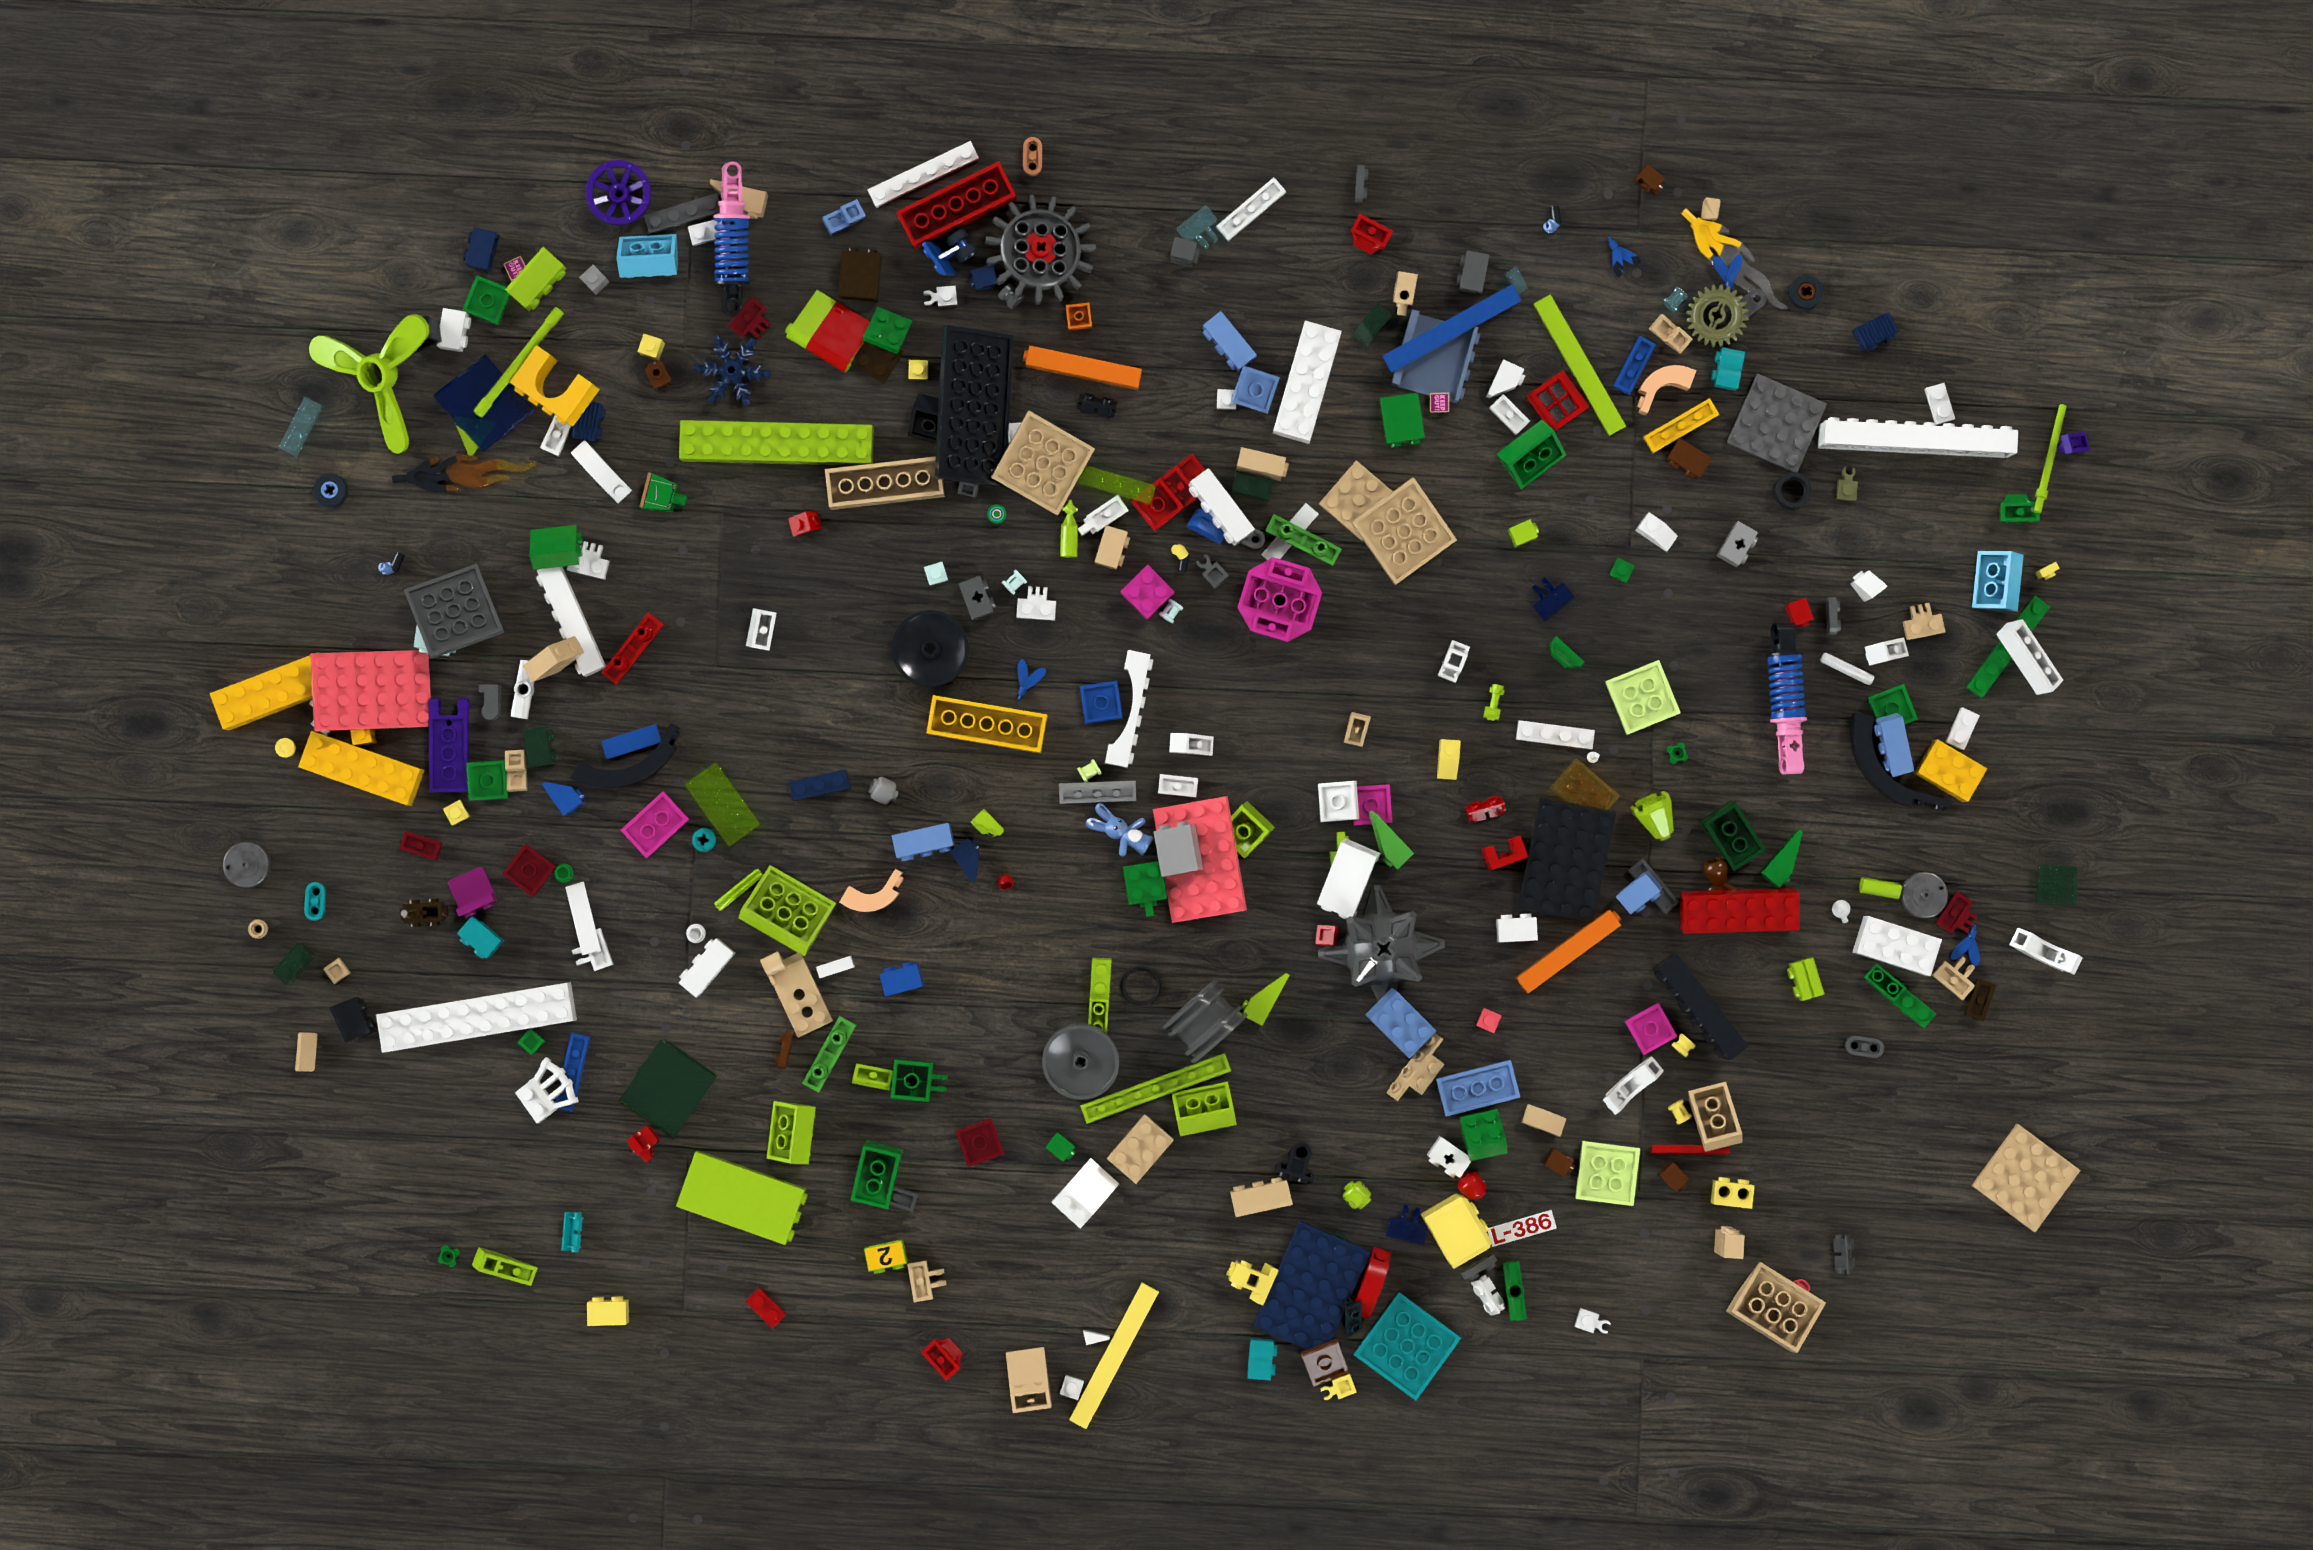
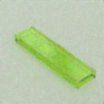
M1087 465L1078 480V483L1149 505L1156 488L1155 485Z

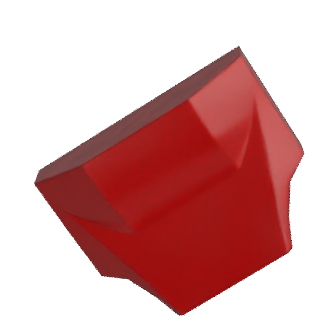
M1359 214L1351 229L1353 246L1372 255L1379 249L1385 248L1393 231Z
M950 1338L934 1339L921 1351L923 1356L945 1381L961 1369L960 1360L963 1353Z

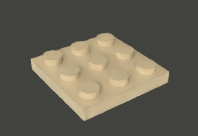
M1356 460L1321 500L1319 505L1358 539L1363 541L1351 522L1393 491Z

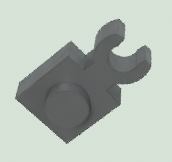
M1205 554L1206 564H1201L1199 561H1196L1199 569L1205 570L1202 576L1216 589L1229 578V575L1217 562L1212 565L1210 557Z

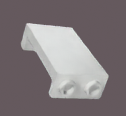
M1345 838L1339 846L1317 904L1325 911L1338 913L1343 919H1347L1349 916L1355 917L1373 867L1381 853Z

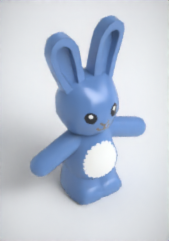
M1098 803L1095 810L1107 823L1095 818H1089L1086 821L1087 827L1092 830L1105 832L1112 839H1121L1119 847L1120 856L1126 855L1127 845L1143 856L1154 839L1153 836H1148L1137 830L1146 823L1145 819L1140 818L1128 826L1123 819L1115 817L1103 804Z

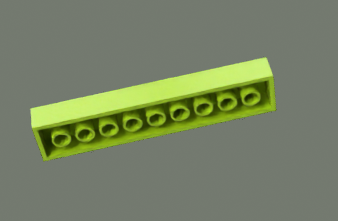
M680 420L679 459L683 462L849 466L873 464L874 427L872 425Z

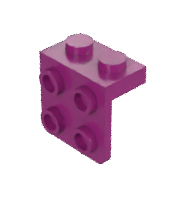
M483 867L473 869L448 882L458 905L456 912L459 917L465 916V918H469L476 914L475 911L481 908L483 910L489 909L494 906V902L498 901Z

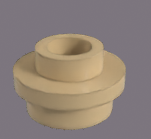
M254 920L249 924L248 932L253 938L260 939L266 936L268 926L263 920ZM258 925L262 928L260 933L256 932Z

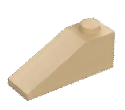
M710 179V185L721 194V181ZM742 186V201L745 202L743 207L744 214L749 215L752 219L763 218L768 199L767 192Z

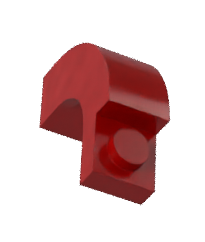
M1377 1247L1372 1248L1363 1280L1354 1298L1355 1303L1361 1301L1362 1317L1369 1319L1380 1295L1392 1254Z

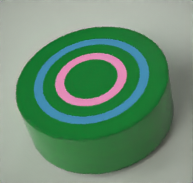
M995 504L988 509L987 516L990 522L1000 524L1005 521L1007 513L1003 506Z

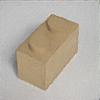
M1106 525L1095 564L1117 570L1118 566L1122 567L1125 558L1122 552L1124 548H1128L1130 537H1127L1128 532Z

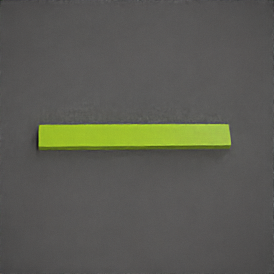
M1551 294L1534 303L1536 311L1608 436L1625 428V423Z
M1223 1053L1080 1105L1088 1124L1231 1072L1226 1055Z

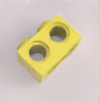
M1719 1177L1718 1180H1713L1711 1203L1752 1209L1754 1185L1749 1184V1180L1738 1179V1182H1730V1178ZM1722 1186H1726L1728 1190L1725 1196L1719 1195V1189ZM1745 1188L1747 1194L1744 1198L1740 1199L1738 1191Z

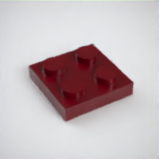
M525 843L502 875L531 897H534L557 866Z
M992 1117L955 1131L968 1167L1005 1154Z

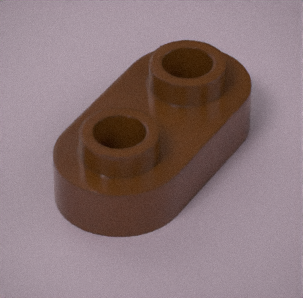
M786 1030L785 1034H781L779 1044L782 1045L781 1052H777L775 1063L778 1064L777 1068L786 1069L794 1038V1032Z

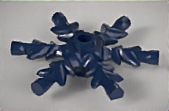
M720 335L715 336L713 340L718 348H713V350L720 354L717 358L723 359V365L718 366L714 362L713 366L705 360V365H694V372H704L703 377H707L712 373L713 377L718 373L722 375V381H716L715 383L718 385L709 389L714 391L708 398V401L712 404L716 402L719 396L721 399L724 398V389L728 391L727 384L732 382L735 384L733 391L737 390L736 400L742 398L744 406L747 407L752 404L747 394H752V392L744 387L747 384L742 383L741 378L747 376L751 380L752 376L760 382V377L770 378L771 370H760L762 365H758L753 369L752 365L747 369L743 367V361H749L747 357L755 354V351H751L757 343L754 339L751 338L746 346L744 343H741L740 353L737 351L738 358L733 360L730 358L732 350L728 352L729 343L723 344ZM731 367L735 368L734 373H729L728 370Z

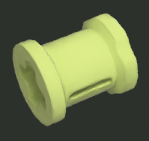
M1094 759L1088 765L1077 768L1084 782H1088V779L1097 774H1102Z

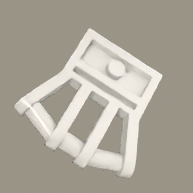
M547 1057L541 1062L535 1077L515 1092L537 1124L541 1123L558 1108L579 1102L578 1097H575L573 1081L567 1078L563 1068L553 1064ZM547 1069L554 1073L544 1083H540ZM559 1079L562 1083L561 1086L549 1095L545 1089ZM566 1090L568 1099L555 1103L553 1100Z

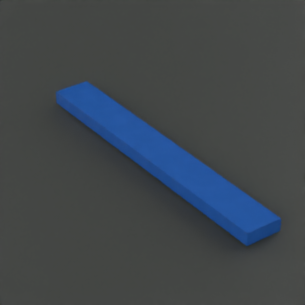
M1511 284L1386 353L1382 357L1392 373L1522 300L1514 285Z

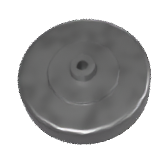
M237 843L225 854L223 860L225 876L232 884L238 887H256L263 883L270 873V856L257 843Z
M1919 872L1906 879L1902 885L1900 897L1902 905L1911 915L1918 918H1931L1938 915L1945 908L1948 901V890L1944 881L1939 876L1929 872Z

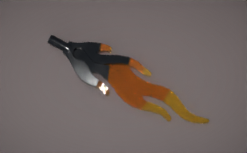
M455 455L433 467L440 461V458L434 457L424 461L414 470L407 472V474L392 476V482H408L434 493L458 492L459 489L457 487L440 485L438 482L451 481L467 487H483L500 480H511L509 476L503 474L489 477L481 476L487 472L505 470L520 473L534 467L536 462L517 465L505 460L493 459L480 464L467 465L461 462L476 461L478 457Z

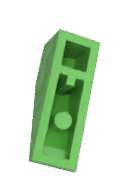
M1371 810L1369 816L1379 851L1384 856L1382 861L1389 868L1393 866L1399 869L1414 853Z

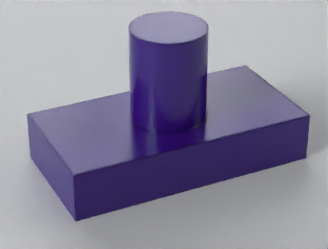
M2086 432L2062 435V441L2058 442L2057 445L2058 452H2065V454L2090 450Z

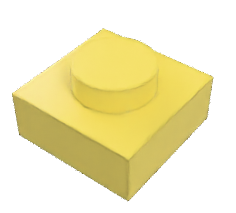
M909 360L908 379L928 380V360Z
M2054 562L2035 572L2037 579L2044 577L2047 580L2055 576L2054 571L2060 568Z
M458 800L443 809L452 826L470 817L462 800Z

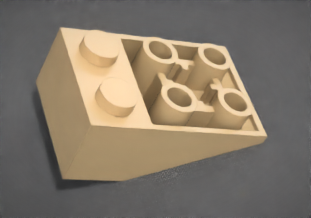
M1044 1347L1006 1352L1013 1413L1051 1408L1052 1401Z

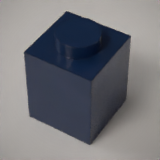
M993 265L971 270L972 276L969 277L971 288L975 287L977 292L999 286L996 283L997 278Z

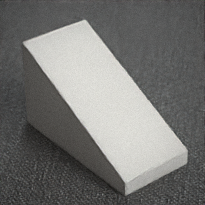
M1083 1330L1086 1345L1110 1339L1109 1335Z

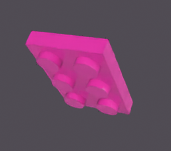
M663 791L626 824L621 831L644 857L648 858L690 819Z

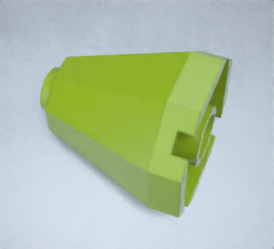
M1665 791L1660 792L1661 796H1657L1656 793L1648 795L1635 802L1636 807L1633 805L1630 807L1632 814L1655 839H1660V841L1670 838V834L1674 831L1672 803L1669 794Z

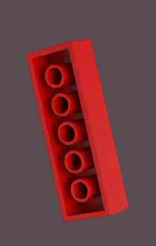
M998 161L896 213L914 250L922 247L924 242L935 241L1008 205L1010 202L1016 201L1017 198Z
M1795 888L1680 891V930L1683 934L1799 930V892Z

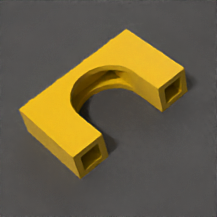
M536 345L510 383L515 386V392L521 396H524V394L528 395V401L536 406L541 404L544 412L550 416L554 413L557 415L555 418L564 426L568 423L573 427L600 389L578 374L562 395L556 398H546L543 393V383L558 360Z

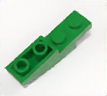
M1877 963L1865 975L1864 979L1923 1029L1936 1016L1933 1010L1908 991L1903 984Z

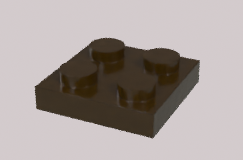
M864 342L851 365L880 383L885 384L904 351L900 349L899 353L895 354Z

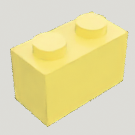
M623 1296L611 1297V1300H604V1297H592V1300L587 1302V1326L627 1325L629 1323V1299L623 1300Z

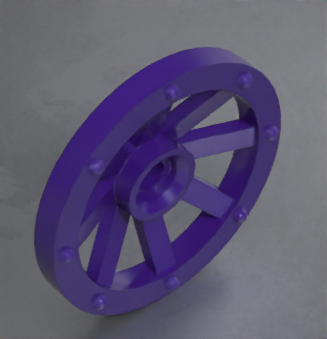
M612 160L598 166L590 175L586 184V201L590 210L601 221L616 226L627 225L638 220L646 212L651 200V186L648 178L638 166L624 160ZM612 169H625L621 183L617 182ZM606 171L612 183L611 187L597 181ZM632 171L640 178V181L626 188ZM594 186L608 192L609 195L594 199ZM641 187L644 189L643 200L629 195ZM619 192L623 193L621 197H617ZM613 201L606 214L602 213L596 206ZM629 201L640 206L635 212L630 214L626 202ZM618 204L621 205L625 217H612Z

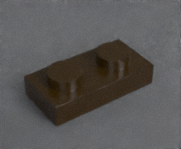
M1976 979L1964 1015L1984 1022L1996 985Z

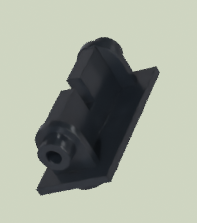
M1084 393V395L1080 394L1078 401H1082V403L1078 402L1077 409L1080 412L1093 415L1094 409L1097 408V416L1110 418L1115 416L1116 410L1112 408L1116 409L1118 402H1114L1112 398L1103 397L1100 399L1096 398L1093 394Z
M1346 1297L1342 1301V1306L1345 1311L1343 1326L1346 1337L1362 1329L1361 1301L1355 1303L1351 1298Z

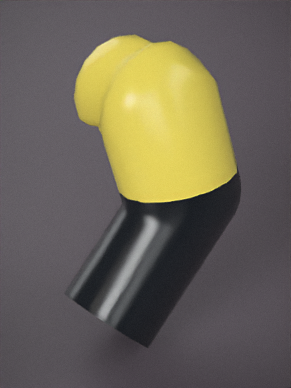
M1173 545L1171 552L1179 558L1177 570L1187 572L1190 558L1189 553L1183 545Z

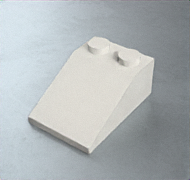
M1090 1158L1052 1200V1203L1081 1229L1119 1183Z

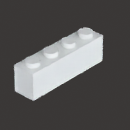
M1209 468L1190 481V493L1193 497H1198L1201 501L1202 509L1206 513L1209 512L1213 517L1212 522L1217 528L1223 530V536L1228 543H1232L1235 546L1253 533L1255 528Z
M2023 619L2006 623L1996 634L2037 695L2053 692L2063 681Z

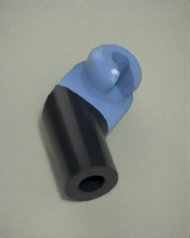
M1559 206L1550 207L1551 218L1543 225L1544 230L1548 233L1554 232L1562 223Z
M396 552L392 561L379 564V571L385 575L397 572L405 555Z

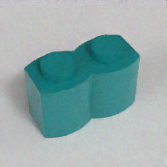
M1722 347L1720 352H1716L1714 363H1717V369L1713 370L1711 381L1714 382L1713 387L1732 391L1738 389L1745 356L1744 351Z
M1250 1338L1247 1379L1271 1381V1376H1275L1276 1364H1272L1273 1356H1277V1345H1274V1340Z

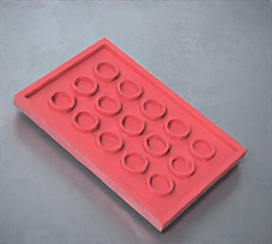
M410 650L310 654L314 731L429 727V699L431 698L428 653Z
M1228 796L1153 809L1156 831L1159 830V826L1170 825L1171 828L1177 827L1179 822L1188 821L1189 824H1195L1203 870L1164 877L1172 923L1246 911L1247 907Z

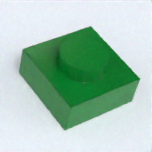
M1617 558L1609 576L1627 583L1635 565Z
M530 1028L517 1043L532 1056L545 1040Z

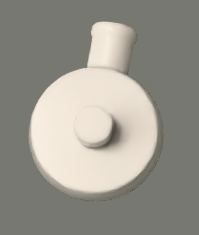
M1838 900L1833 904L1832 912L1836 917L1842 919V923L1848 922L1847 916L1850 913V905L1844 900Z

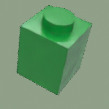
M1058 1131L1045 1147L1062 1162L1065 1159L1069 1161L1076 1153L1073 1150L1075 1145Z

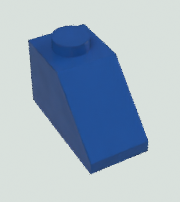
M547 782L541 784L563 816H568L585 804L583 800L585 796L579 788L575 789V787Z

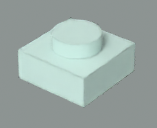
M943 562L924 567L930 586L948 581Z

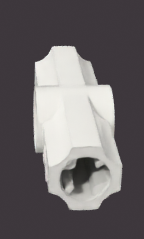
M520 660L511 717L528 719L531 699L534 694V682L530 680L523 667L528 662L527 660ZM526 684L528 686V692L522 695L520 693V688L522 685Z

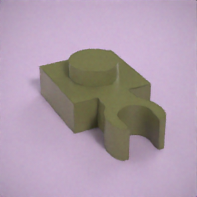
M1846 467L1842 469L1843 480L1837 481L1836 500L1856 501L1858 482L1852 481L1856 473L1855 468H1852L1851 475L1846 474Z

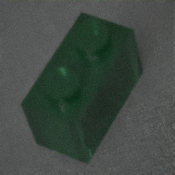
M1236 472L1231 493L1269 502L1274 481Z
M547 726L523 730L529 768L555 765L557 753L556 749L552 748L551 741H554L553 731L549 730Z
M296 943L271 973L285 985H292L317 955L303 943Z

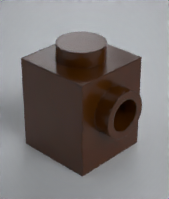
M658 360L647 364L648 367L644 370L656 392L674 384L662 361L658 362Z

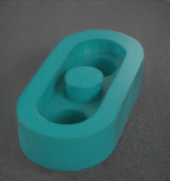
M312 882L305 890L304 913L309 920H320L325 914L326 887L320 882ZM316 888L320 890L318 895L314 894ZM315 907H317L319 910L318 914L316 915L313 913V909Z

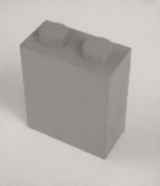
M1188 821L1177 823V827L1171 828L1170 825L1159 826L1158 831H1153L1162 877L1203 870L1195 824H1189Z

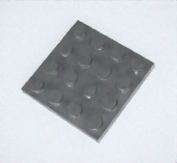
M1757 373L1726 444L1787 471L1798 472L1827 403Z

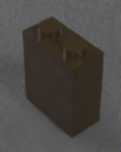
M847 248V251L842 250L838 295L840 299L878 302L881 253L872 249H867L866 252H859V249Z

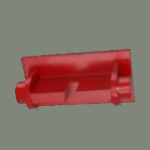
M1492 796L1485 801L1472 802L1469 806L1464 807L1468 814L1469 822L1473 823L1485 820L1486 812H1488L1490 818L1503 815V812H1506L1505 802L1501 796Z

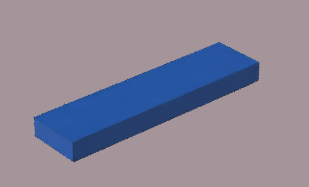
M571 1032L563 1069L566 1072L567 1078L573 1081L572 1085L575 1097H577L591 1036ZM566 1090L556 1097L555 1103L568 1099ZM575 1103L558 1109L574 1112Z

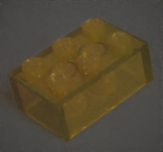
M1577 758L1572 760L1549 787L1564 802L1608 810L1620 797L1618 793Z

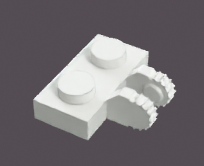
M601 928L596 929L601 950L589 953L587 958L579 959L576 961L577 966L591 961L594 971L614 965ZM580 947L572 950V953H581Z

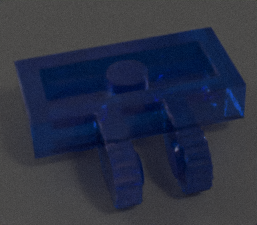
M1544 577L1541 580L1542 584L1550 593L1545 596L1541 589L1534 585L1532 589L1541 600L1532 607L1545 621L1575 596L1563 582L1554 589L1552 584Z
M1404 1204L1401 1219L1390 1217L1386 1237L1424 1245L1428 1226L1418 1223L1420 1208H1415L1413 1222L1406 1221L1409 1208L1408 1205Z

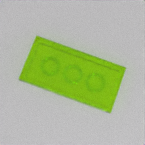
M716 762L684 784L729 847L761 825Z

